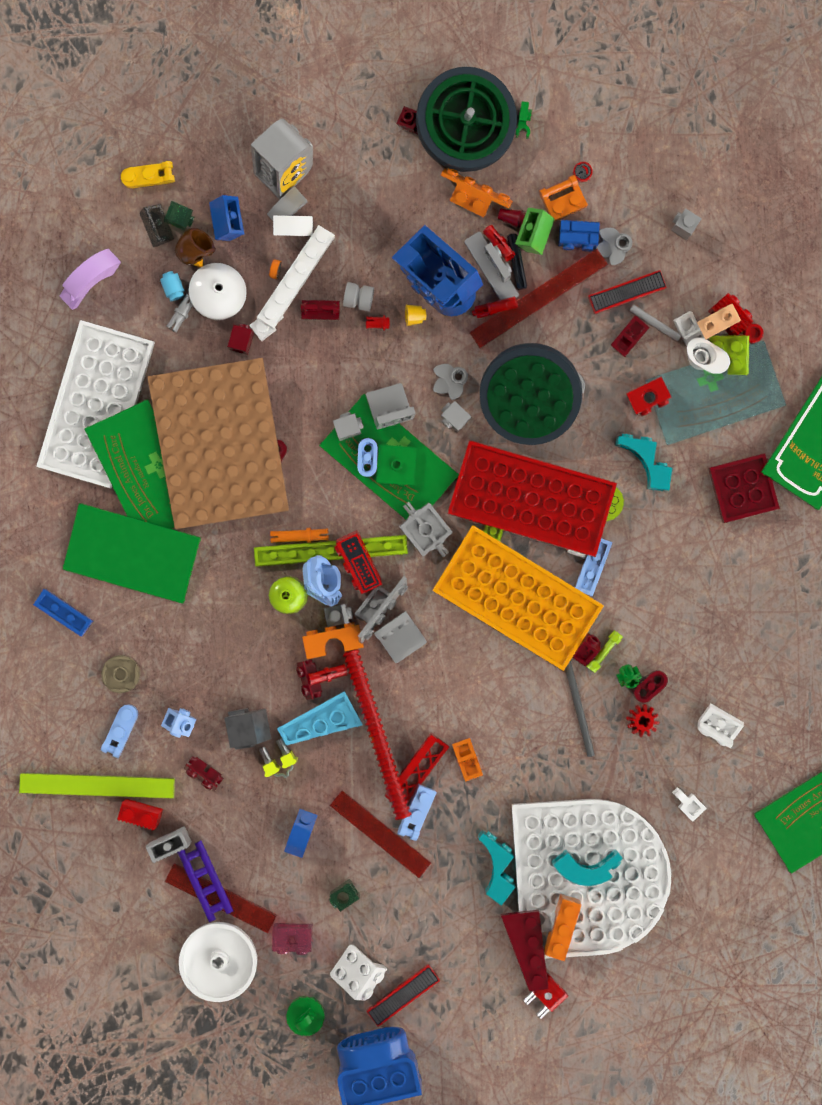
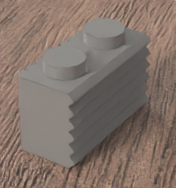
M184 826L149 842L146 845V849L152 862L156 863L178 851L180 852L188 848L192 841Z

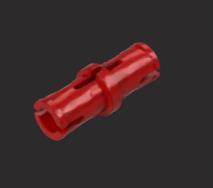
M489 225L484 229L483 234L486 235L493 246L499 248L504 260H511L515 256V252L508 246L504 236H500L493 225Z
M345 664L332 668L325 667L321 671L309 673L308 677L312 686L325 681L327 683L331 682L332 679L347 676L348 673Z

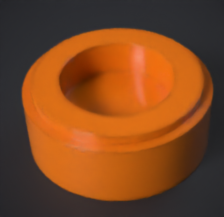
M276 259L272 261L269 271L270 278L278 279L282 261Z

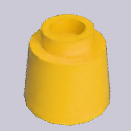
M406 304V326L422 324L423 320H426V309H422V306Z

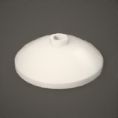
M223 263L204 265L191 278L189 284L190 301L201 315L209 319L225 320L233 317L241 310L246 300L245 282L242 276L229 265ZM220 285L222 290H216L215 286Z

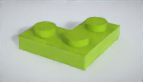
M713 335L709 338V342L727 352L730 358L727 375L749 374V336Z

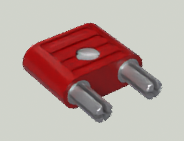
M547 973L548 989L532 991L523 999L528 1005L538 997L545 1005L537 1013L540 1019L549 1011L553 1012L569 997L566 991L549 973Z

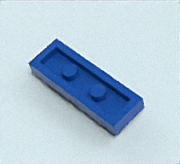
M43 589L33 604L81 637H83L93 622L92 619L47 589Z

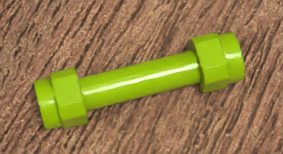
M615 630L608 636V642L594 660L586 666L592 672L596 673L601 667L600 663L615 644L618 645L623 638Z

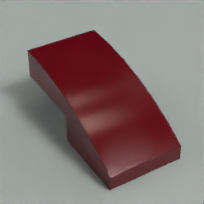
M635 315L612 342L611 346L626 357L650 327Z

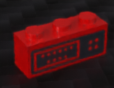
M358 530L336 539L335 550L339 557H343L345 561L343 566L347 573H351L353 577L351 581L355 590H359L363 594L382 585V579Z

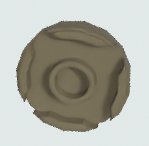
M118 655L113 656L103 665L101 676L104 685L110 691L120 694L134 689L139 683L141 673L140 667L134 659L129 656Z

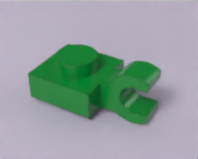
M521 102L518 127L515 133L516 138L519 137L520 131L526 132V139L530 136V128L526 125V122L531 120L532 109H528L529 102Z

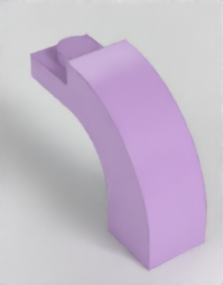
M109 249L91 256L77 267L63 283L64 289L60 294L61 299L72 310L76 309L87 292L96 283L115 273L121 264L120 260Z

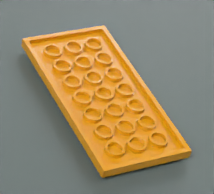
M474 525L471 526L432 590L563 671L604 607L598 601Z

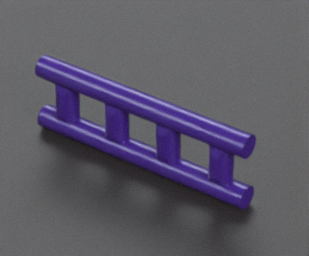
M202 840L194 843L197 849L187 854L185 850L178 851L177 853L208 921L212 922L216 919L214 913L224 909L226 914L233 912V908ZM200 856L205 867L194 871L190 860ZM208 874L213 884L202 889L198 878ZM216 891L221 902L210 907L206 896Z

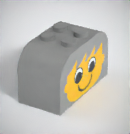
M279 119L251 144L254 175L279 200L296 186L312 168L313 145L308 139H304L299 134L297 128L292 124L290 125L285 119Z

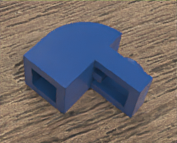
M299 809L284 852L300 858L303 857L318 815Z

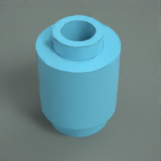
M173 271L164 273L160 282L166 297L170 301L183 298L184 288L178 273L174 274Z

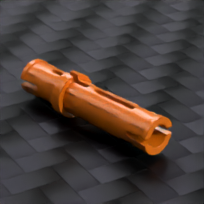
M328 528L270 531V536H278L270 538L271 543L329 541V535H321L328 534L329 531Z

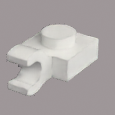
M258 320L249 325L261 341L276 331V328L271 329Z
M678 787L672 792L682 802L678 807L692 822L707 809L692 793L687 797Z

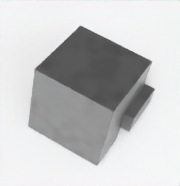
M248 708L228 712L229 716L225 717L230 748H235V750L251 748L255 744L272 739L266 709L250 712Z

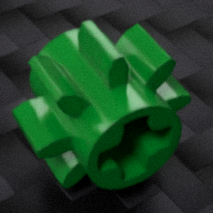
M629 664L622 666L619 669V674H616L621 687L626 686L627 688L636 687L639 684V679L642 678L638 667H632Z

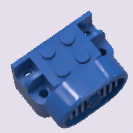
M426 225L392 256V259L400 265V269L412 284V289L417 294H420L429 305L445 316H458L468 311L475 301L476 292L483 286L477 269Z
M385 1027L358 1033L343 1039L338 1044L337 1052L340 1067L337 1080L342 1105H380L422 1095L421 1074H419L418 1063L414 1052L409 1049L406 1032L403 1028Z

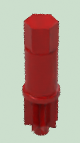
M514 296L475 306L472 315L482 318L517 308V299Z

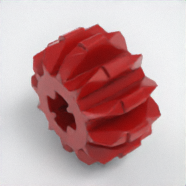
M643 704L641 709L639 705H635L636 712L631 709L629 710L632 717L627 716L626 720L632 722L628 723L627 727L633 728L631 731L633 734L638 732L639 737H643L644 731L647 736L651 735L650 729L656 732L657 729L653 725H659L660 722L654 720L659 715L658 713H653V707L647 710V705ZM640 717L647 718V721H644L646 722L644 725L639 723Z

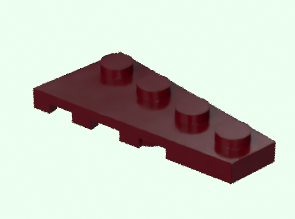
M539 909L500 914L529 991L548 989Z

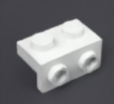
M711 703L698 720V730L703 735L710 736L720 745L729 748L733 746V740L744 727V722Z

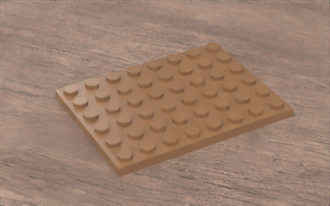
M263 358L147 376L175 529L289 511Z

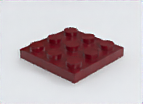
M765 453L708 468L722 523L780 509L773 480L761 473L767 463Z

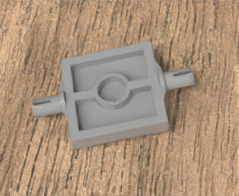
M407 502L408 507L406 505L403 507L408 512L409 517L399 526L422 556H425L431 550L437 549L442 557H445L444 552L448 554L449 551L443 546V542L453 533L429 502L418 510H415L410 502Z

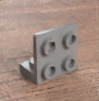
M402 383L366 393L377 430L413 420L416 414L414 407L409 406Z
M406 611L374 632L395 663L400 662L427 643Z

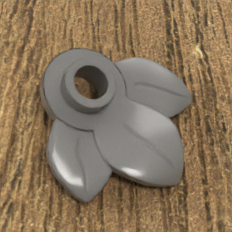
M615 228L601 229L599 233L603 241L597 246L595 253L600 257H609L611 265L621 263L625 258V253L632 247L631 237L624 233L620 234ZM619 241H625L626 245L621 247Z
M449 364L436 366L433 371L439 378L434 384L433 391L439 394L448 393L451 400L460 397L463 393V385L468 380L467 371L462 367L453 368ZM461 374L462 379L456 380L455 375Z

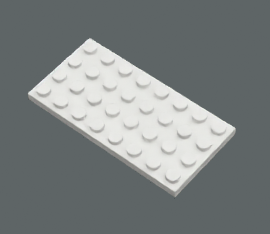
M80 320L36 467L112 488V484L84 429L137 404L154 348V341Z

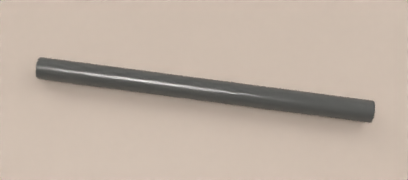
M570 660L565 671L587 757L595 756Z

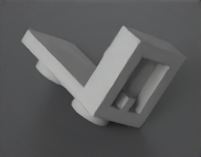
M347 604L324 608L327 627L350 623V619L353 618L351 607H347Z

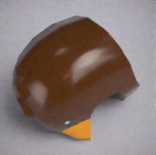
M191 228L180 236L174 251L176 257L183 264L195 265L201 268L203 266V257L211 256L216 248L206 232L198 228Z

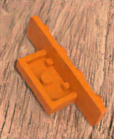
M445 168L441 172V176L457 183L450 201L483 218L492 201L506 208H510L513 203L508 195L504 193L498 194L488 185L483 184L481 186L475 183V179L469 176L463 177L456 170Z

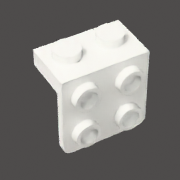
M349 945L330 972V976L354 1000L366 1001L372 996L375 986L383 980L387 968L383 964L373 963L355 945Z

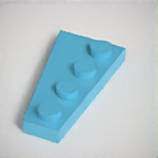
M344 691L278 727L277 730L285 744L290 745L362 726L363 723Z

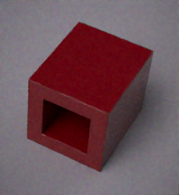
M241 323L239 326L233 325L227 346L229 350L248 355L254 336L250 326Z

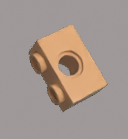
M730 304L698 321L697 324L706 340L740 322L741 319L733 304Z

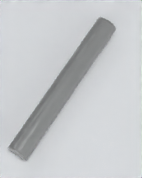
M633 305L629 310L675 341L680 339L681 334L637 306Z

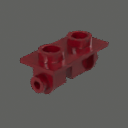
M302 300L301 319L339 320L340 301Z
M312 659L305 662H297L296 672L298 677L301 678V692L303 696L306 697V700L322 696L321 684L317 683L311 686L308 677L309 673L317 672L315 662Z
M192 756L188 762L191 765L186 763L184 767L185 773L189 777L202 781L201 785L208 790L213 789L215 791L218 787L216 783L220 784L224 779L221 777L222 774L212 767L206 773L204 769L208 764L198 757Z

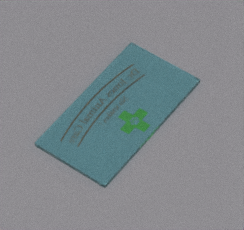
M764 340L749 345L748 375H727L728 369L723 373L713 374L706 370H697L688 365L645 380V384L662 376L671 395V399L668 400L669 404L661 408L658 405L654 407L667 445L786 406V401L784 400ZM650 393L652 402H654L655 395Z

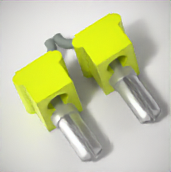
M281 738L280 741L278 739L276 742L282 752L280 757L283 763L282 768L289 766L290 768L287 770L286 775L284 773L277 774L281 766L277 765L275 759L272 760L266 748L262 747L259 751L265 762L263 765L265 777L273 774L276 777H289L293 764L298 760L292 751L289 752Z

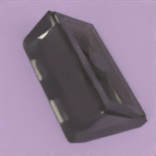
M161 204L143 207L140 211V216L152 246L157 247L174 240Z

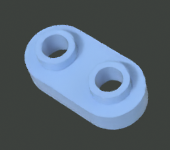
M370 438L363 439L358 446L357 468L364 477L373 476L377 470L378 447L376 442ZM366 445H370L372 447V450L370 452H366L364 450ZM369 464L371 469L365 471L364 465Z

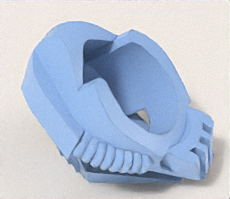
M317 555L310 558L303 564L306 594L331 607L338 604L342 597L339 591L341 586L339 569L335 565H331L322 556Z

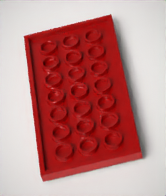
M469 440L447 514L596 557L617 483Z

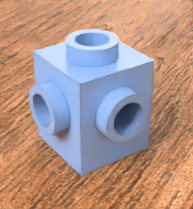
M168 708L161 726L170 731V734L180 738L181 735L189 737L196 719L190 715L191 712L180 708L178 711Z

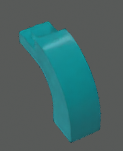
M615 849L600 862L594 865H583L578 863L567 850H564L551 862L567 880L578 885L594 886L613 878L609 870L616 869L621 864L623 858Z

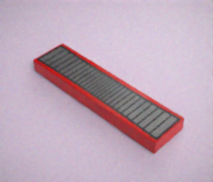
M661 270L591 294L588 296L595 315L659 292L667 287Z
M427 964L369 1007L367 1013L377 1027H379L437 984L440 978L431 966Z

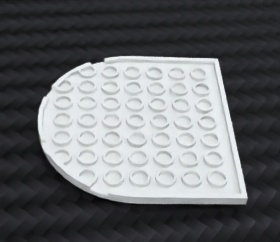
M602 799L511 804L518 912L539 909L543 946H545L548 933L552 931L555 922V910L560 894L579 899L582 904L566 957L604 955L618 952L634 942L637 943L653 929L664 912V907L670 894L671 868L667 851L659 835L642 816L624 805ZM615 849L623 858L621 864L616 869L609 870L613 878L594 886L578 885L567 880L551 862L564 850H567L578 863L583 865H594Z

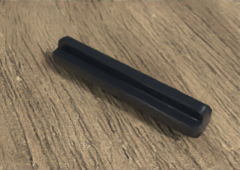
M513 233L507 236L509 247L515 252V256L511 259L517 290H524L527 288L520 247L515 244L518 235Z

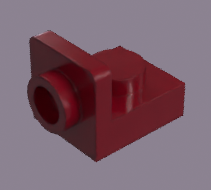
M587 633L572 658L586 667L600 652L601 642L595 635Z

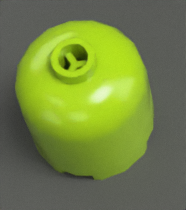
M291 576L282 577L275 581L270 587L268 595L273 608L285 614L299 612L308 600L304 583L297 577Z

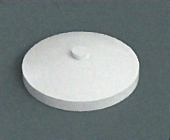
M212 922L197 928L183 944L179 956V970L184 984L193 994L211 1002H224L238 997L249 987L257 969V952L250 937L239 927L225 922Z

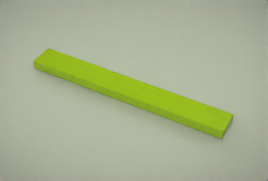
M406 535L362 538L371 557L408 554ZM336 541L254 547L255 567L306 563L310 558L317 555L326 558L328 561L342 560L343 557H339L335 550Z
M20 773L19 793L174 798L175 778Z

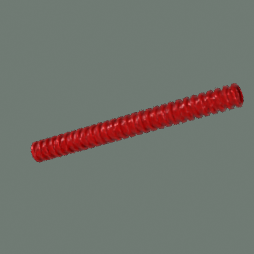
M357 649L350 650L343 654V657L346 658L345 663L348 664L346 667L350 670L348 674H351L350 680H353L352 686H355L354 692H357L355 696L359 699L357 702L361 705L359 708L362 709L361 714H364L363 720H366L365 726L368 727L367 732L370 733L368 736L372 739L370 742L374 745L372 749H375L374 755H377L376 761H379L378 767H381L380 773L383 774L381 777L382 779L384 778L385 781L383 783L387 786L385 789L389 792L387 796H390L389 802H392L391 808H394L395 820H401L410 817L412 813L409 812L408 809L410 807L406 804L408 800L405 801L406 794H403L404 788H401L402 783L399 782L400 777L397 776L399 772L395 770L397 766L393 763L395 760L391 757L393 754H390L389 742H386L387 736L384 735L385 730L382 729L384 726L380 723L382 721L381 718L379 719L378 717L380 713H377L378 707H375L376 701H373L374 695H371L372 690L369 689L370 684L367 682L369 679L366 678L365 667H362L363 661H360L361 655L358 654L360 651Z

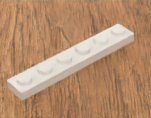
M318 225L257 316L258 321L271 329L275 328L334 240V234Z

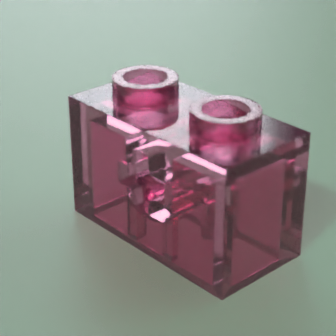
M274 923L272 951H277V954L296 952L298 955H305L311 952L313 924ZM290 936H294L295 943L291 942Z

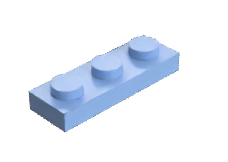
M601 538L596 557L586 556L575 585L576 589L586 595L593 596L612 542Z

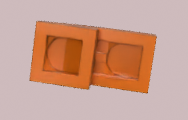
M470 738L452 744L465 782L483 776Z

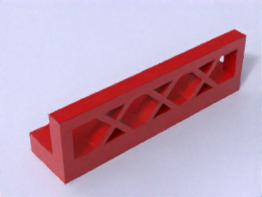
M433 733L429 734L398 776L400 777L399 782L402 783L401 788H406L407 790L405 801L411 799L417 785L423 783L449 748L446 743ZM435 742L444 747L439 754L431 755L430 749ZM423 758H430L429 768L419 770L421 760ZM418 773L419 781L416 784L408 785L407 779L409 776ZM387 790L385 793V797L387 799H390V796H387V794L389 793Z

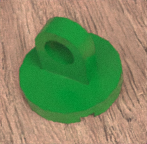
M300 996L294 999L289 1005L286 1014L287 1024L295 1034L301 1036H311L317 1033L323 1026L325 1011L321 1002L314 997Z

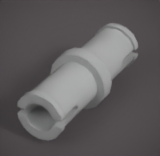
M185 294L179 307L174 309L175 313L166 325L168 329H171L175 323L172 329L175 333L178 332L184 319L189 317L188 313L193 306L191 301L187 303L190 299L188 294Z

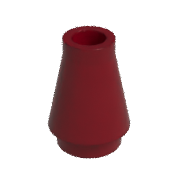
M501 208L498 220L518 229L521 228L526 213L523 210Z

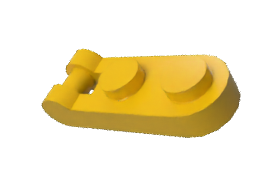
M165 161L159 164L126 168L121 173V181L128 188L174 183L175 178L172 175L173 163ZM164 171V176L160 177L159 172Z

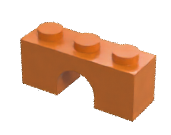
M355 622L344 624V628L339 629L336 626L326 627L325 632L320 633L317 630L307 631L306 636L302 637L306 658L312 659L326 656V643L332 638L339 639L343 643L345 651L364 648V643L361 644L358 640V635L361 632L360 624L355 625Z
M560 894L555 910V922L552 931L548 933L544 946L546 956L565 961L582 906L579 899Z

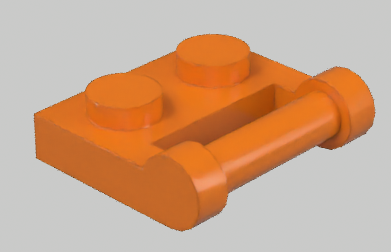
M575 175L548 189L543 188L539 190L548 214L555 219L554 222L588 206ZM572 187V192L550 201L549 196Z

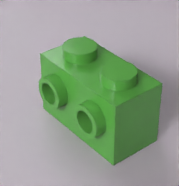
M528 208L515 244L528 253L542 255L555 219L542 209Z

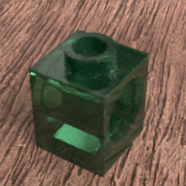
M171 201L163 222L185 231L187 226L191 227L195 217L192 216V209Z
M350 879L332 890L329 895L331 905L334 909L338 908L340 912L360 899V893ZM341 892H345L348 894L349 898L347 900H341L339 899L338 894Z

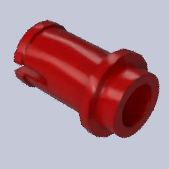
M383 315V317L366 316V329L378 328L385 331L390 328V317H386V315Z

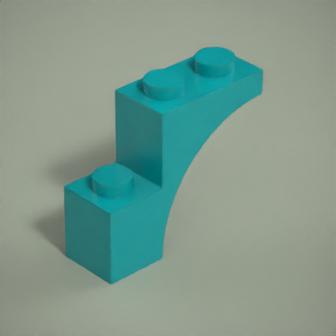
M630 434L618 436L615 446L629 450L642 463L647 476V489L669 491L673 468L667 467L668 464L656 462V465H654L657 442L652 441L650 437L635 439Z
M482 830L478 835V839L488 849L493 863L492 876L485 892L486 895L502 906L515 889L514 879L507 873L502 874L514 858L511 852L513 849L504 842L502 845L497 842V837L490 831L486 833Z

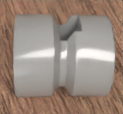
M347 282L343 307L354 308L358 305L359 310L370 312L374 287L363 285L359 288V285L356 283Z

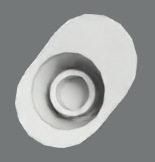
M698 337L688 343L687 356L693 368L706 370L713 374L723 373L729 368L730 358L727 352L704 338Z

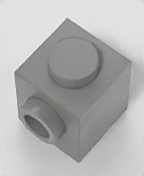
M685 208L682 214L678 212L672 222L675 225L671 231L688 240L702 218Z
M455 401L452 404L448 402L441 410L443 412L441 415L443 420L441 422L448 429L452 427L457 433L471 419V416Z
M350 412L341 414L339 419L333 420L339 441L361 434L360 429L363 428L361 418H356L355 414L351 415Z

